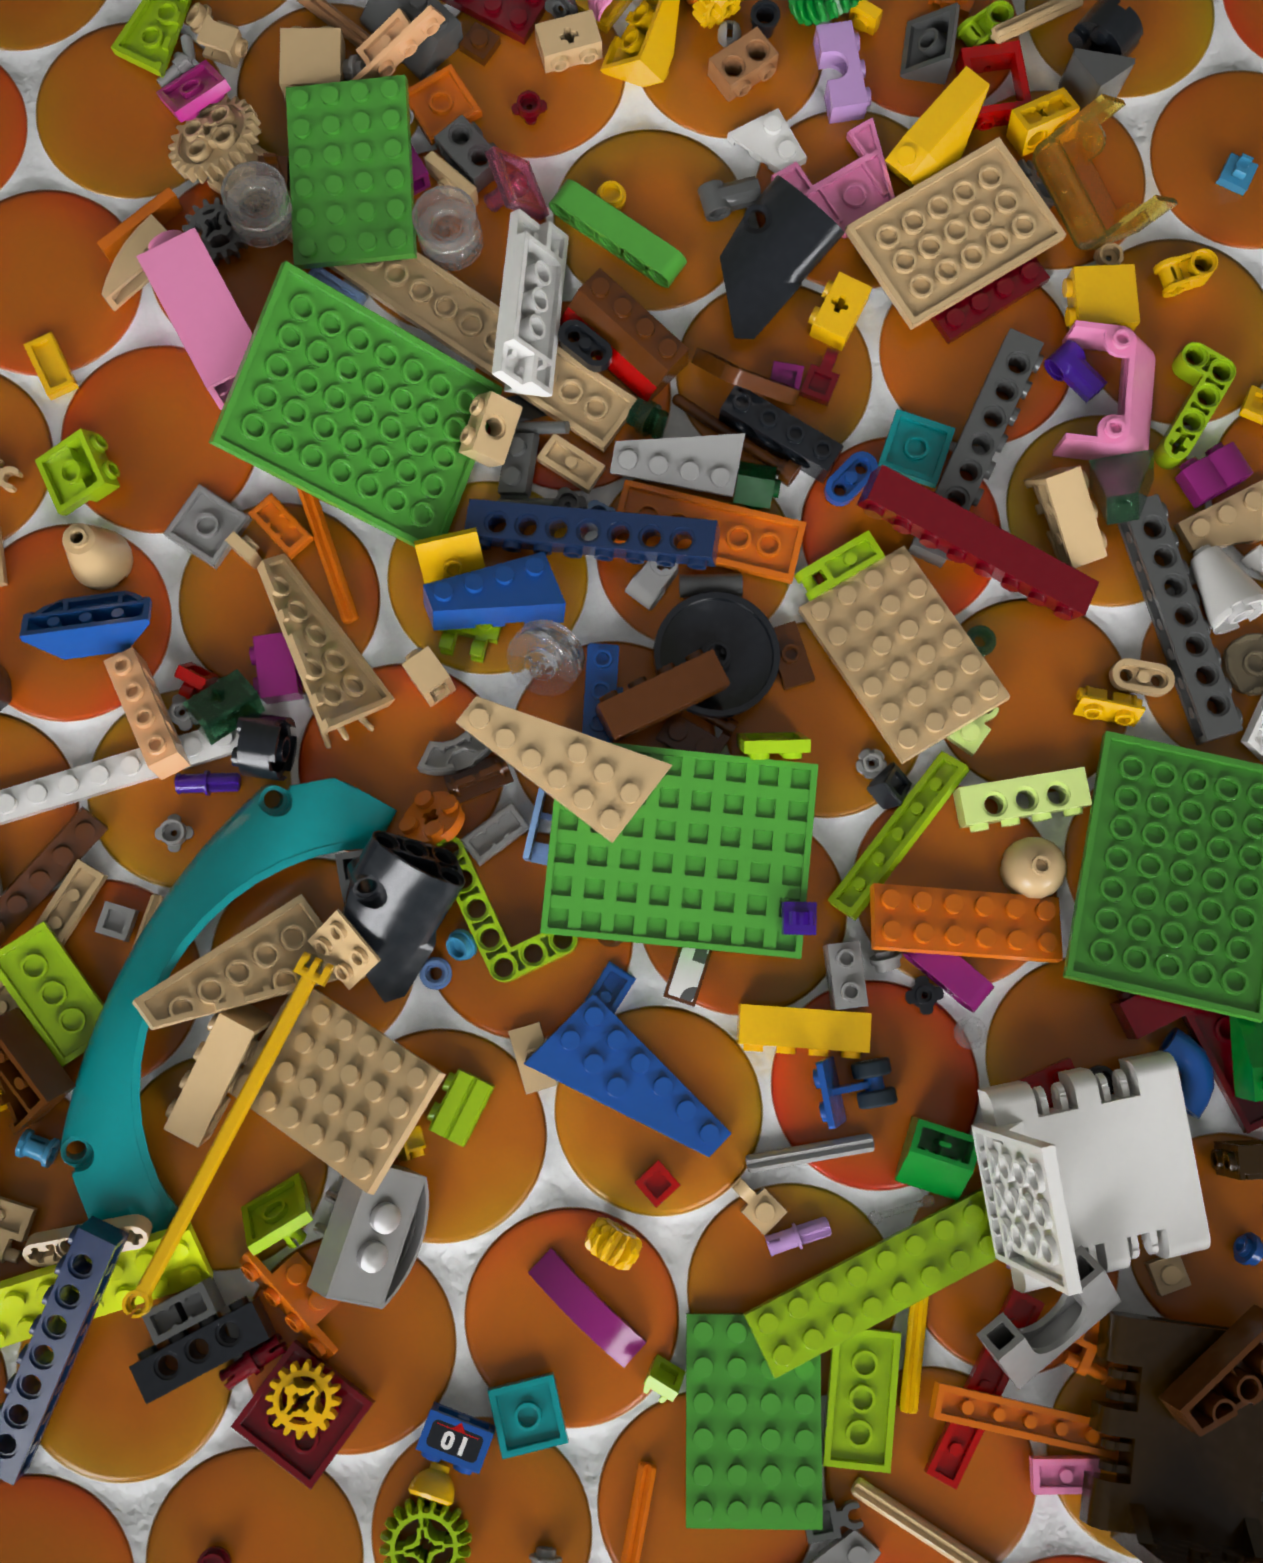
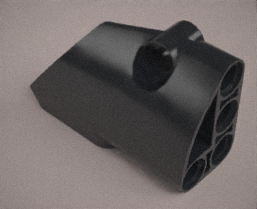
M779 175L774 178L751 207L746 210L744 217L720 255L734 338L755 339L799 289L802 281L844 235L842 228L832 218ZM752 213L762 214L765 218L764 226L759 229L752 228L748 223L749 216Z
M378 830L374 831L360 857L351 860L347 866L350 883L342 913L381 959L366 976L384 1003L404 997L435 947L438 927L466 881L458 859L451 851L440 846Z

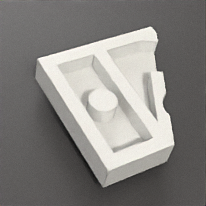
M779 108L728 132L727 140L730 144L734 146L737 143L749 151L751 158L757 162L764 163L774 173L781 171L794 162H797L799 166L806 164L807 156Z

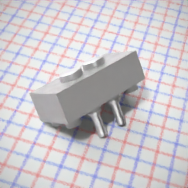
M392 1164L374 1195L366 1193L345 1177L343 1178L339 1193L328 1190L325 1193L329 1195L324 1196L325 1200L334 1204L327 1226L320 1222L314 1225L317 1228H313V1231L323 1237L307 1283V1287L327 1299L383 1309L395 1296L409 1275L417 1259L426 1231L429 1211L428 1182L426 1176Z

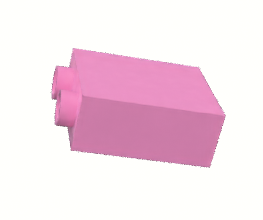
M195 227L184 233L180 230H168L155 236L148 245V251L136 257L205 387L219 409L222 410L252 337V332Z

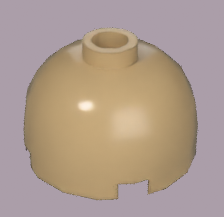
M1026 837L1015 841L1004 851L1002 856L1000 876L1004 886L1012 894H1021L1035 899L1049 897L1062 886L1067 874V862L1063 852L1054 842L1043 837Z

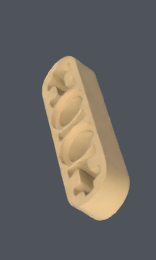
M139 1214L103 1220L129 1233L122 1252L144 1247L149 1240L153 1228L151 1221ZM76 1225L32 1234L23 1249V1258L29 1264L37 1267L58 1264L70 1248L64 1240H68L70 1233Z

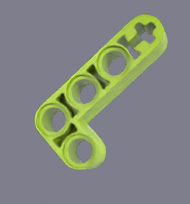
M1199 342L1188 343L1172 363L1174 374L1192 385L1193 388L1155 450L1154 460L1163 469L1177 467L1190 454L1237 373L1236 366L1230 359ZM1186 357L1191 358L1195 365L1190 364ZM1213 373L1218 374L1222 380L1216 379ZM1198 397L1203 398L1207 405L1200 403ZM1183 422L1190 424L1192 430L1186 429ZM1174 443H1178L1179 445L1175 449L1174 453H1172V445Z

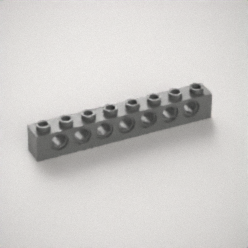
M1012 328L1009 329L935 493L946 499H957L961 507L968 511L971 505L975 507L978 505L984 489L979 488L983 478L989 480L996 466V462L992 461L995 451L1001 453L1008 439V435L1004 434L1007 425L1013 426L1020 412V409L1016 407L1019 398L1023 400L1026 398L1033 383L1028 381L1031 371L1037 373L1044 359V356L1040 354L1044 342ZM1009 365L1016 366L1020 373L1012 372L1009 369ZM996 392H1004L1009 399L1003 400L999 398ZM984 418L993 419L997 426L987 425ZM972 445H980L985 453L975 452ZM966 471L970 473L973 480H964L960 472ZM914 536L908 549L909 553L941 568L948 559L947 553L937 548L925 547L919 542L920 539Z
M1158 494L1122 504L1114 513L1167 665L1175 675V687L1196 746L1233 735L1243 730L1242 713L1233 702L1231 683L1227 677H1224L1221 669V655L1212 644L1210 625L1203 618L1200 611V598L1197 591L1191 586L1189 567L1186 561L1182 560L1179 553V540L1176 533L1170 528L1168 522L1169 514L1165 503L1161 502ZM1144 526L1153 530L1154 537H1150L1145 533ZM1154 555L1160 556L1164 560L1165 565L1157 564ZM1165 584H1169L1174 588L1175 595L1167 593ZM1175 613L1183 615L1185 625L1180 624L1176 620ZM1186 642H1190L1195 646L1196 654H1192L1187 650ZM1197 671L1202 672L1206 676V684L1201 683L1197 679ZM1208 700L1215 703L1217 707L1216 714L1208 709Z

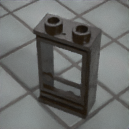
M1263 1139L1214 1141V1149L1211 1151V1163L1213 1168L1216 1169V1174L1237 1180L1263 1179Z

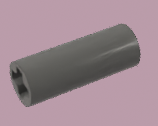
M742 573L679 574V597L690 598L707 592H724L742 597Z

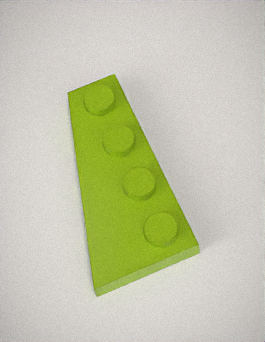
M142 0L112 44V51L116 56L164 78L192 0Z

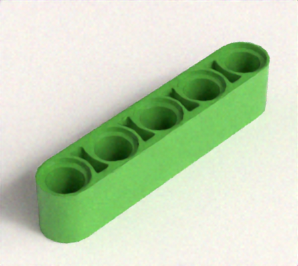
M567 179L548 204L551 211L558 218L662 287L669 288L687 263L685 256L675 247L574 180Z

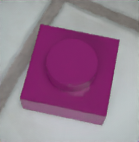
M774 360L770 378L800 390L804 366Z

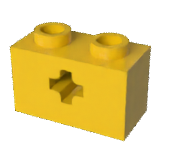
M839 271L835 281L829 280L823 290L821 297L825 300L821 308L815 306L810 315L808 323L812 324L809 336L842 352L869 299L872 287Z

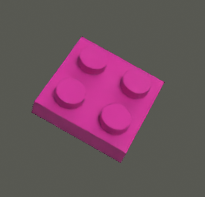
M205 59L156 93L162 103L182 123L185 120L188 121L197 117L200 110L209 104L220 102L231 88L226 79Z

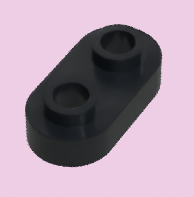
M568 320L560 326L558 338L561 348L584 367L593 372H601L611 365V345L585 323L579 320ZM572 337L579 339L577 342L569 341ZM601 356L602 359L593 360L592 357Z

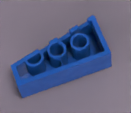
M545 552L423 584L424 607L434 631L475 628L476 625L482 624L502 627L505 626V623L524 622V625H535L537 621L552 620V623H564L566 602Z

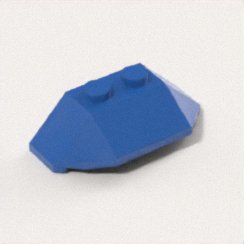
M129 591L61 599L42 607L35 613L29 612L24 614L19 637L21 641L64 660L123 652L135 643L150 624L152 600L150 597H142Z

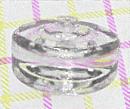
M544 619L533 620L522 626L510 641L506 653L509 670L518 683L527 690L543 696H557L568 691L582 673L585 664L583 647L573 632L560 623Z

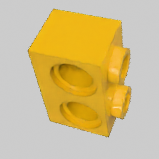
M1062 87L1013 109L1006 137L1021 157L1072 135L1080 106L1068 91Z

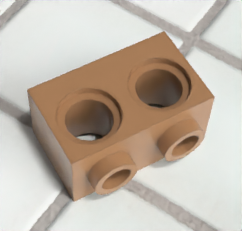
M757 26L709 58L707 76L725 99L730 102L737 96L740 98L746 95L752 86L761 80L767 81L776 72L779 53ZM756 57L760 58L761 60H754L752 58ZM733 73L737 76H730L728 74Z

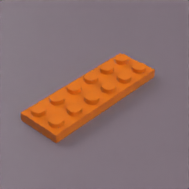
M627 479L624 481L617 512L717 520L720 527L716 559L717 567L792 584L806 527V522ZM623 533L618 535L615 542L621 544L626 542L629 534ZM658 536L650 537L646 545L650 547L655 546L660 542L661 538ZM681 540L677 544V548L687 549L692 544V540Z
M873 883L870 886L871 950L1059 963L1063 960L1059 897L1035 899L1021 894Z

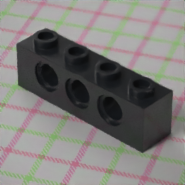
M735 385L720 408L719 420L737 432L745 433V437L782 460L786 459L789 461L792 459L802 466L801 471L821 483H824L843 449L842 444L745 388Z
M244 1296L228 1305L230 1312L220 1317L215 1313L198 1322L200 1328L188 1333L187 1329L168 1338L170 1344L159 1350L157 1345L154 1344L137 1354L139 1360L129 1366L145 1403L148 1404L270 1339L276 1331L260 1297L258 1296L249 1301L248 1297ZM227 1322L235 1323L238 1326V1338L228 1336L225 1330ZM200 1338L208 1343V1354H201L197 1351L195 1346L196 1339ZM166 1355H172L177 1359V1370H171L166 1366Z

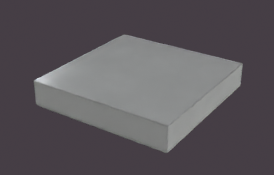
M198 484L163 534L217 570L232 549L225 539L233 531L241 536L252 519L238 508Z

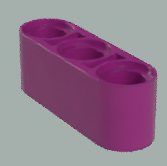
M901 952L910 963L959 1004L973 1013L994 989L993 984L960 956Z

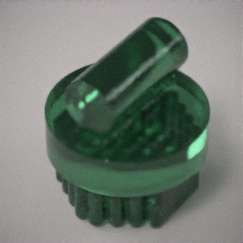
M638 398L629 409L626 423L633 426L637 433L645 437L650 434L652 438L659 439L663 438L669 413L662 410L661 405L652 400L647 402L642 398Z

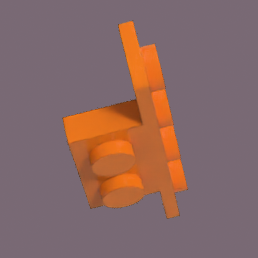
M248 1250L239 1260L242 1265V1273L251 1282L256 1281L264 1290V1298L271 1306H278L286 1315L285 1321L293 1331L303 1334L309 1341L307 1346L310 1351L318 1358L323 1357L326 1361L329 1360L339 1350L317 1324L341 1301L327 1299L307 1287L312 1268L298 1252L294 1253L274 1273H271L260 1259Z

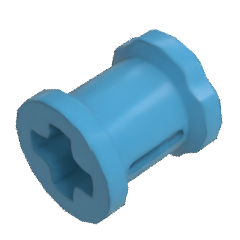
M26 1129L18 1141L15 1156L19 1158L29 1157L41 1162V1166L48 1168L53 1164L58 1155L61 1141L56 1138L52 1140L36 1135L34 1130Z

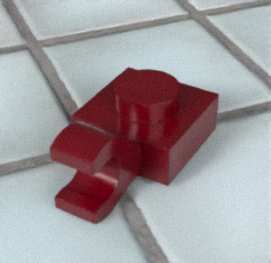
M827 348L820 367L814 364L810 365L799 396L828 406L840 374L832 372L839 351Z

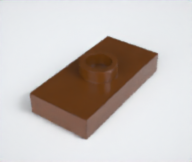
M796 621L773 627L780 647L778 673L784 691L814 682L815 676Z

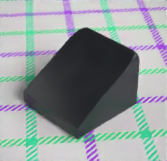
M891 762L867 786V791L881 808L890 809L901 806L912 783L895 762Z

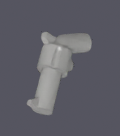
M185 34L180 37L183 53L176 52L174 59L171 61L173 65L166 70L164 78L159 77L156 79L162 88L199 64L195 59L196 54L191 35Z

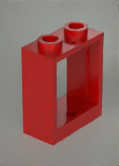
M1020 40L960 49L955 63L957 76L966 66L975 73L1011 69L1017 101L982 106L972 130L986 131L997 126H1008L1011 111L1032 101Z

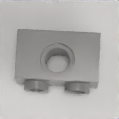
M860 941L823 946L831 1010L869 1006Z

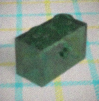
M238 669L220 678L217 682L183 703L191 722L211 745L236 730L237 722L241 715L247 716L250 713L261 714L265 711L258 692Z

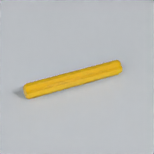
M929 1296L909 1307L899 1403L900 1411L909 1414H916L918 1411Z

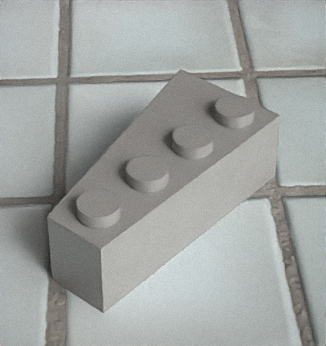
M745 433L615 441L610 473L632 479L733 497Z

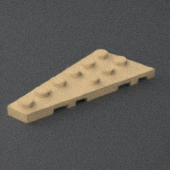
M1263 480L1177 523L1174 528L1188 552L1193 553L1205 545L1226 548L1230 545L1252 544L1263 541Z

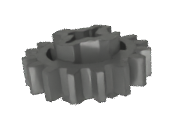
M216 197L214 204L210 205L204 199V207L200 209L198 206L193 205L192 208L195 214L185 215L189 225H183L182 230L186 232L195 227L197 232L201 233L202 242L215 266H218L220 259H224L228 265L230 264V256L234 255L240 258L241 255L238 250L240 248L248 249L245 239L251 238V233L248 229L250 226L241 208L239 206L234 208L230 200H227L222 205L219 197ZM231 221L236 224V231L232 230Z

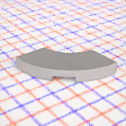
M465 731L453 740L445 742L429 741L417 766V770L420 773L434 776L457 774L476 766L488 757L492 751Z

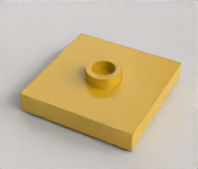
M476 527L414 541L425 584L485 568Z

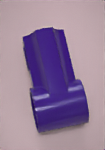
M1067 340L1044 361V367L1053 379L1061 382L1064 380L1087 403L1108 382L1085 360L1086 356L1083 349L1076 342Z

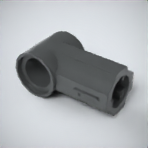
M755 176L724 184L721 180H711L702 184L697 190L706 220L709 222L722 220L728 217L732 211L751 207L761 195L760 184Z

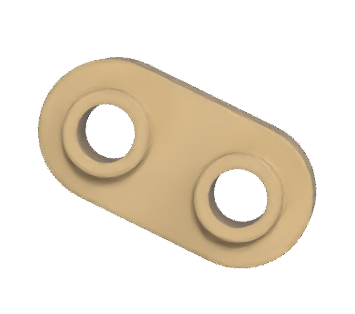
M1124 658L1111 667L1109 680L1112 686L1119 691L1160 697L1172 690L1175 684V675L1164 664ZM1121 671L1126 672L1128 674V681H1124L1121 679ZM1152 677H1156L1159 680V686L1152 684Z

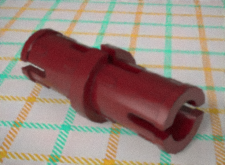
M275 1333L270 1339L255 1349L251 1348L245 1351L243 1357L225 1369L220 1370L219 1377L223 1382L226 1379L228 1381L224 1386L228 1390L233 1389L234 1386L253 1373L255 1375L261 1373L265 1365L288 1350L286 1342L284 1341L279 1344L280 1340L283 1339L279 1333Z

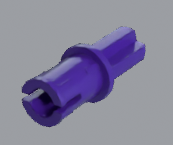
M205 770L203 774L177 773L175 775V791L177 794L204 793L206 796H210L211 792H237L241 787V776L238 773H211L209 770Z

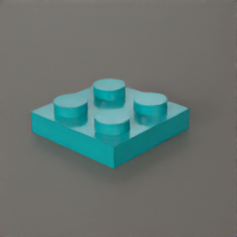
M897 409L878 462V467L883 464L917 483L935 488L956 428Z
M554 1372L488 1388V1396L502 1460L569 1442Z

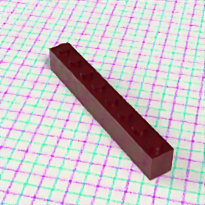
M882 464L873 470L858 500L857 506L865 509L864 512L869 517L878 520L883 519L891 523L892 528L897 532L911 534L919 538V542L925 547L937 548L947 553L946 556L951 561L965 563L973 567V571L976 574L985 578L991 577L1001 582L1000 586L1002 588L1027 596V600L1030 603L1053 610V614L1056 617L1070 621L1086 615L1099 581Z

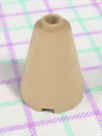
M83 523L73 524L65 530L62 537L63 546L71 571L81 584L89 589L100 591L112 589L118 586V583L125 576L127 577L130 574L134 561L132 549L120 534L109 529Z

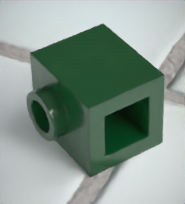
M740 461L733 503L744 504L751 509H770L772 497L778 498L781 480L776 479L777 467Z

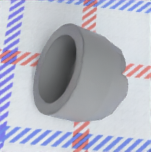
M725 20L720 24L717 40L721 46L726 48L741 38V28L735 20ZM728 29L732 30V37H727Z

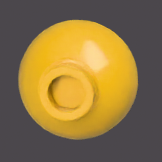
M431 1462L429 1468L418 1473L408 1487L409 1493L416 1497L425 1498V1500L430 1502L432 1500L439 1505L451 1506L454 1502L455 1490L453 1482L448 1475L450 1468Z

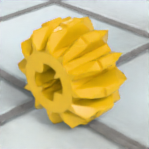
M598 1217L587 1232L584 1243L586 1248L591 1251V1254L597 1256L609 1266H614L618 1270H629L633 1263H636L640 1255L639 1253L642 1248L640 1238L618 1222H614L609 1218Z

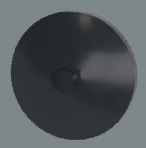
M707 592L685 599L667 614L658 629L654 641L653 665L656 676L658 675L656 672L658 669L670 663H674L676 667L686 662L685 657L699 649H702L704 653L712 649L714 650L731 684L726 690L685 709L701 717L728 718L748 711L769 692L779 670L780 647L772 624L754 604L729 593Z

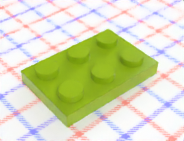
M800 732L736 733L737 747L752 760L769 759V753H779L783 759H801L802 753H811V739Z

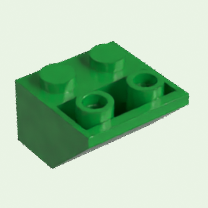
M912 1116L894 1180L958 1201L974 1172L977 1162L973 1136Z

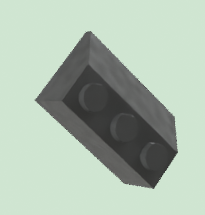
M368 0L360 17V23L371 34L399 8L406 13L411 22L429 5H432L445 17V21L440 25L439 30L434 35L427 37L412 56L402 61L420 81L425 79L459 48V43L463 39L461 22L438 0Z

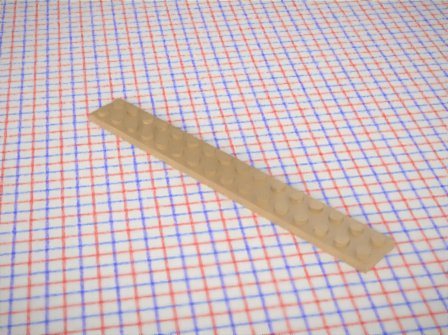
M257 144L251 145L254 152L244 155L245 163L239 161L236 163V171L229 168L226 177L217 174L214 182L209 178L207 183L211 189L293 243L290 191H259L257 186L258 156H263V153L269 152ZM418 252L417 258L328 267L505 386L503 381L492 375L499 315L498 305ZM557 346L552 396L541 397L517 394L554 420L568 421L572 432L603 453L639 405L637 398L598 372L588 370L559 346Z

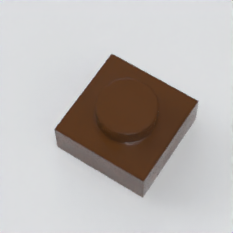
M475 22L459 43V48L462 53L485 66L500 46L501 39L497 34Z

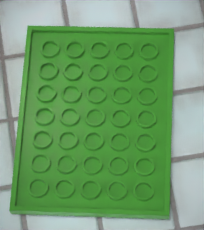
M285 261L280 265L208 443L415 547L414 541L448 534L475 460L458 453L461 446L460 435L465 426L468 425L471 416L469 412L470 405L477 395L490 391L501 395L503 388L288 261ZM486 422V425H485L486 431H487V429H488V427H489V424H488L487 422Z
M1111 731L1104 732L1063 978L1258 1023L1263 1022L1262 764Z

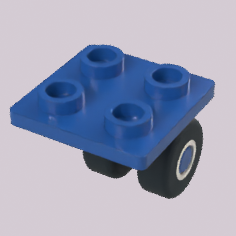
M834 1056L816 1062L817 1068L813 1069L815 1086L817 1089L821 1088L823 1102L819 1104L821 1118L823 1122L828 1123L829 1129H835L846 1122L842 1094L865 1089V1091L857 1093L860 1109L888 1106L898 1101L895 1087H885L883 1075L892 1072L888 1057L852 1063L853 1078L856 1080L863 1079L864 1081L843 1085L839 1084Z

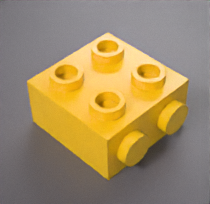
M1135 264L1074 266L1067 278L1063 280L1062 295L1064 298L1067 297L1068 305L1065 311L1066 326L1071 328L1075 320L1121 325L1134 331L1139 325L1140 313Z

